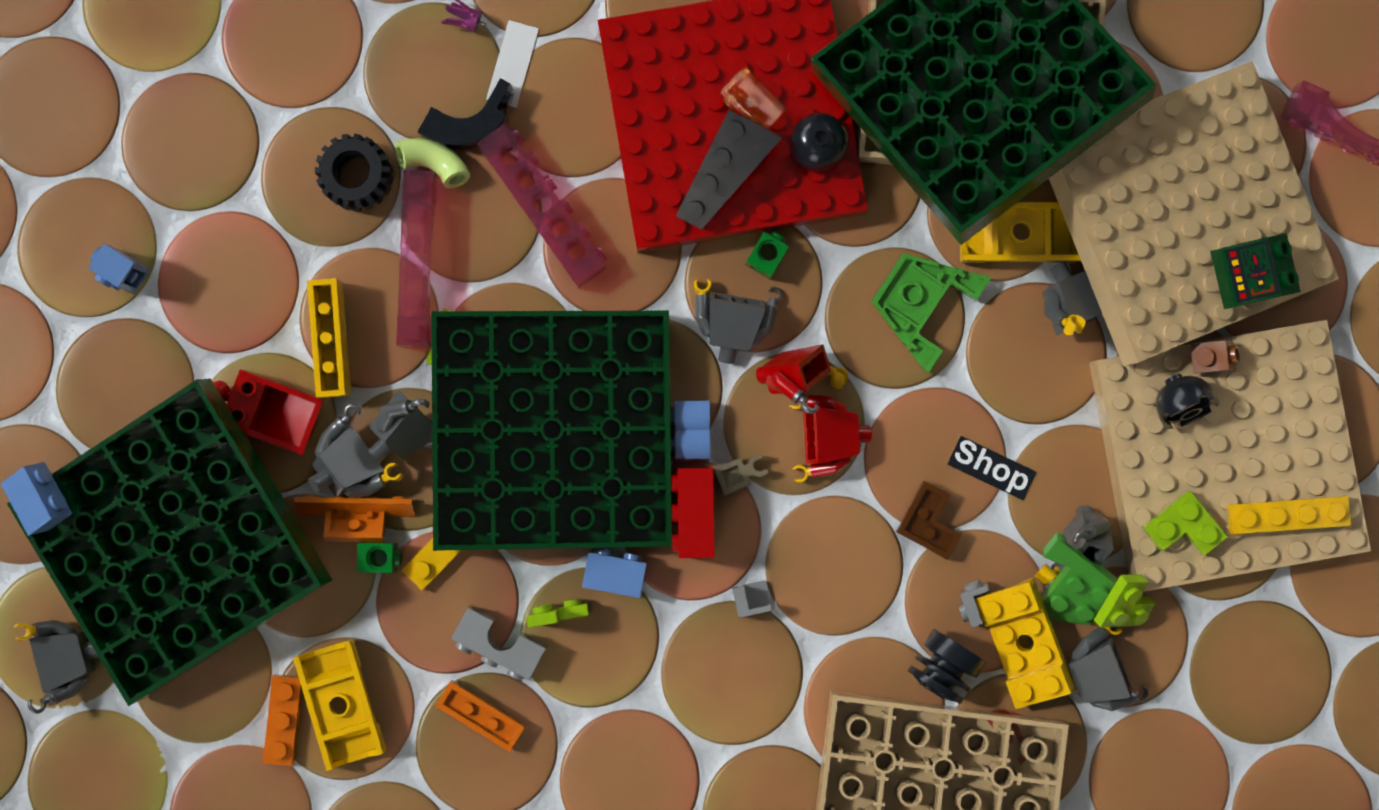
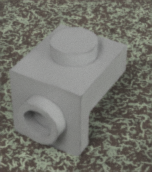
M976 580L964 585L965 590L960 591L963 604L958 606L963 621H970L972 628L983 624L974 596L990 591L988 582L982 584L980 580Z

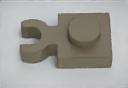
M762 455L751 457L746 465H743L741 458L713 468L724 496L751 485L749 476L762 477L768 473L767 469L762 471L754 469L755 461L762 459Z

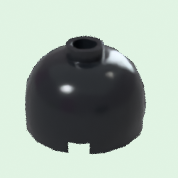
M812 113L801 118L793 127L789 139L790 153L794 161L804 169L813 173L828 172L836 168L844 159L848 148V134L843 124L836 117L826 113Z
M1176 374L1165 380L1166 385L1161 388L1156 397V410L1163 427L1166 429H1173L1171 423L1179 421L1181 427L1193 423L1212 412L1210 405H1219V400L1211 386L1202 378L1191 375L1182 377L1181 374Z

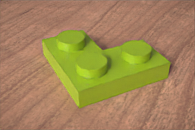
M1188 490L1141 527L1160 551H1164L1185 534L1199 553L1205 556L1228 537L1193 493Z
M1142 574L1120 575L1094 618V621L1100 628L1142 626L1149 619V614L1156 603L1149 596H1142V592L1149 583Z
M581 598L563 601L564 606L553 608L552 603L536 605L532 608L533 612L526 616L528 628L558 623L560 620L588 616L590 614L588 602L581 603Z

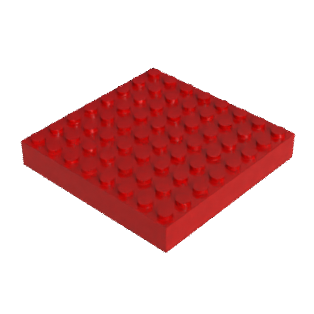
M712 0L598 20L637 253L859 216L866 213L868 209L851 116L813 73L810 59L837 38L831 0ZM729 109L783 136L703 229L676 216ZM812 113H826L836 117L843 124L848 134V148L844 159L836 168L824 173H813L804 169L794 161L790 153L789 139L793 127L801 118Z

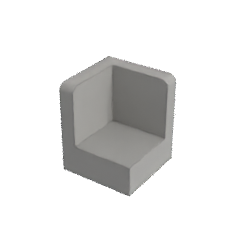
M763 580L732 587L739 618L773 611L766 581Z

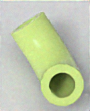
M426 138L403 139L395 142L396 158L402 169L419 166L429 168L439 176L444 187L450 189L463 185L470 178V172L459 155L445 145Z

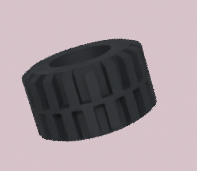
M343 134L340 140L336 137L330 140L332 145L329 147L324 145L321 149L324 154L322 156L318 155L316 159L319 167H315V174L318 176L316 181L318 186L322 188L324 195L336 205L346 210L361 211V208L369 210L373 208L372 204L375 202L380 204L383 201L381 197L384 194L388 195L390 192L389 184H393V177L391 176L393 167L389 162V157L372 139L368 137L363 138L360 134H354V137H350L349 134ZM352 158L366 159L370 165V173L365 183L356 188L344 187L339 178L340 170L344 163Z

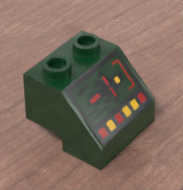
M1287 233L1210 251L1224 310L1301 292L1299 277L1295 269L1292 248Z

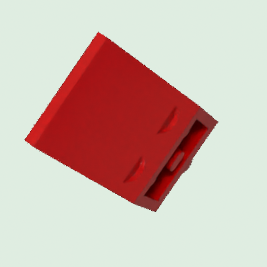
M241 369L232 391L224 381H213L224 401H227V406L233 416H235L237 410L242 412L243 418L237 423L244 434L304 455L324 400ZM247 383L253 385V391L250 394L244 392Z

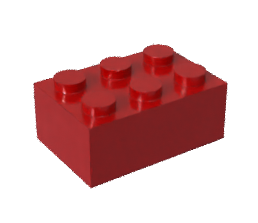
M713 468L677 469V475H672V492H678V504H672V522H678V533H672V551L678 552V558H714Z

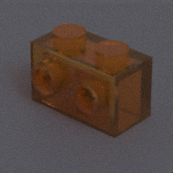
M746 67L740 70L720 91L724 96L723 100L730 108L735 111L738 110L745 117L768 129L788 109Z

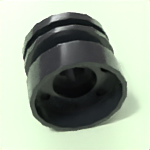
M933 629L924 643V646L933 653L931 659L917 655L915 659L926 665L925 669L921 671L911 665L908 672L917 679L920 685L942 699L954 701L961 705L964 698L953 690L957 685L969 692L971 688L961 677L963 674L977 678L987 661L936 629Z

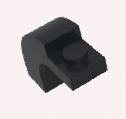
M500 78L483 109L468 118H453L431 107L418 130L419 135L422 138L445 145L450 149H469L490 141L503 130L509 121L507 114L501 111L503 108L507 109L514 98V94L511 93L513 90L511 83Z

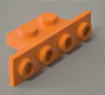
M306 495L304 497H295L294 499L299 515H326L323 534L325 542L384 543L386 516L415 517L416 514L413 500L403 496L384 499L375 496L349 498L341 495L339 497L334 496L333 498H321L317 495Z

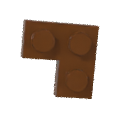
M922 481L896 532L946 560H949L962 535L936 521L950 494L926 481Z

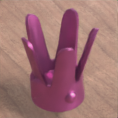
M455 0L459 4L452 2L451 5L445 6L447 12L461 19L446 18L441 22L442 24L459 26L474 33L479 24L487 25L480 21L482 16L481 10L470 8L460 0Z

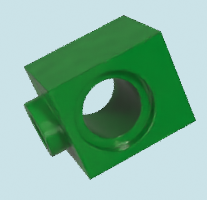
M772 231L770 235L763 232L745 265L771 279L789 248L788 245L784 244L786 239ZM765 246L773 247L777 256L773 260H765L762 258L760 250Z
M397 543L357 544V573L397 572V567H401L402 550L397 549ZM378 549L383 550L387 555V561L383 566L377 565L373 558L374 553Z

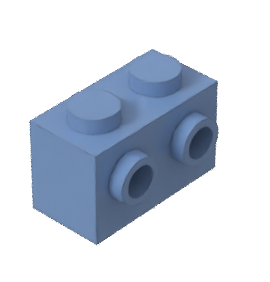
M105 243L94 251L90 259L92 263L88 267V269L96 273L94 279L101 284L118 291L123 289L132 293L137 292L151 270L124 251Z
M45 462L23 466L0 483L28 536L48 531L72 514L66 499L59 490Z
M596 548L595 552H588L582 587L640 598L647 562L641 561L642 555L625 552L623 558L613 556V550Z

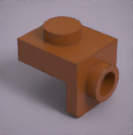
M1223 340L1190 344L1193 374L1236 370V364L1240 361L1238 347L1234 346L1233 341Z

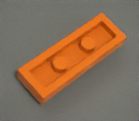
M272 675L263 763L294 765L302 687L297 676Z
M453 680L449 682L435 707L509 753L526 727Z

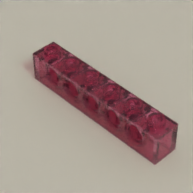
M504 123L477 142V145L576 286L580 288L607 269L604 264L607 257L598 245L593 248L587 238L591 235L582 222L576 224L570 215L574 211L565 198L559 200L553 191L558 188L550 176L547 174L543 177L538 171L537 167L541 164L533 152L530 151L526 154L520 145L524 140L514 127L509 130ZM509 151H515L519 154V158L514 164H506L504 162V156ZM533 175L535 183L532 187L524 188L520 185V180L523 176ZM549 198L552 200V206L548 211L542 212L537 209V203L540 199ZM564 221L569 224V230L566 234L556 235L553 232V227L557 222ZM575 245H582L586 248L585 255L580 259H574L570 256V250Z

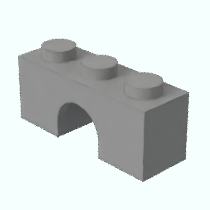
M472 606L467 607L451 640L457 642L455 647L468 654L474 651L482 655L481 660L496 668L499 664L509 669L507 674L519 681H523L524 678L530 680L547 645L521 633L512 647H498L491 639V628L496 619Z

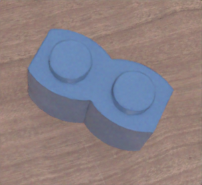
M709 400L674 401V407L670 408V425H675V437H671V454H675V460H710Z

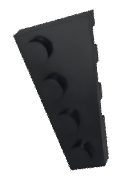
M729 109L676 216L703 229L783 136Z

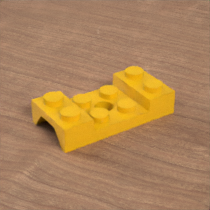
M1017 202L960 245V263H1061L1064 261L1066 263H1077L1080 261V256L1058 202ZM1022 224L1027 228L1028 236L1025 240L1015 238L1013 235L1015 225Z
M1034 577L1009 588L979 594L975 598V602L984 626L989 627L1008 678L1006 685L1015 709L1071 694L1075 689V685ZM1019 636H1030L1034 643L1033 648H1023L1019 644Z
M354 638L293 657L326 771L363 758L384 754L387 751L379 722L376 723L360 670L362 665ZM335 697H341L346 701L347 708L344 713H337L332 709L331 703Z

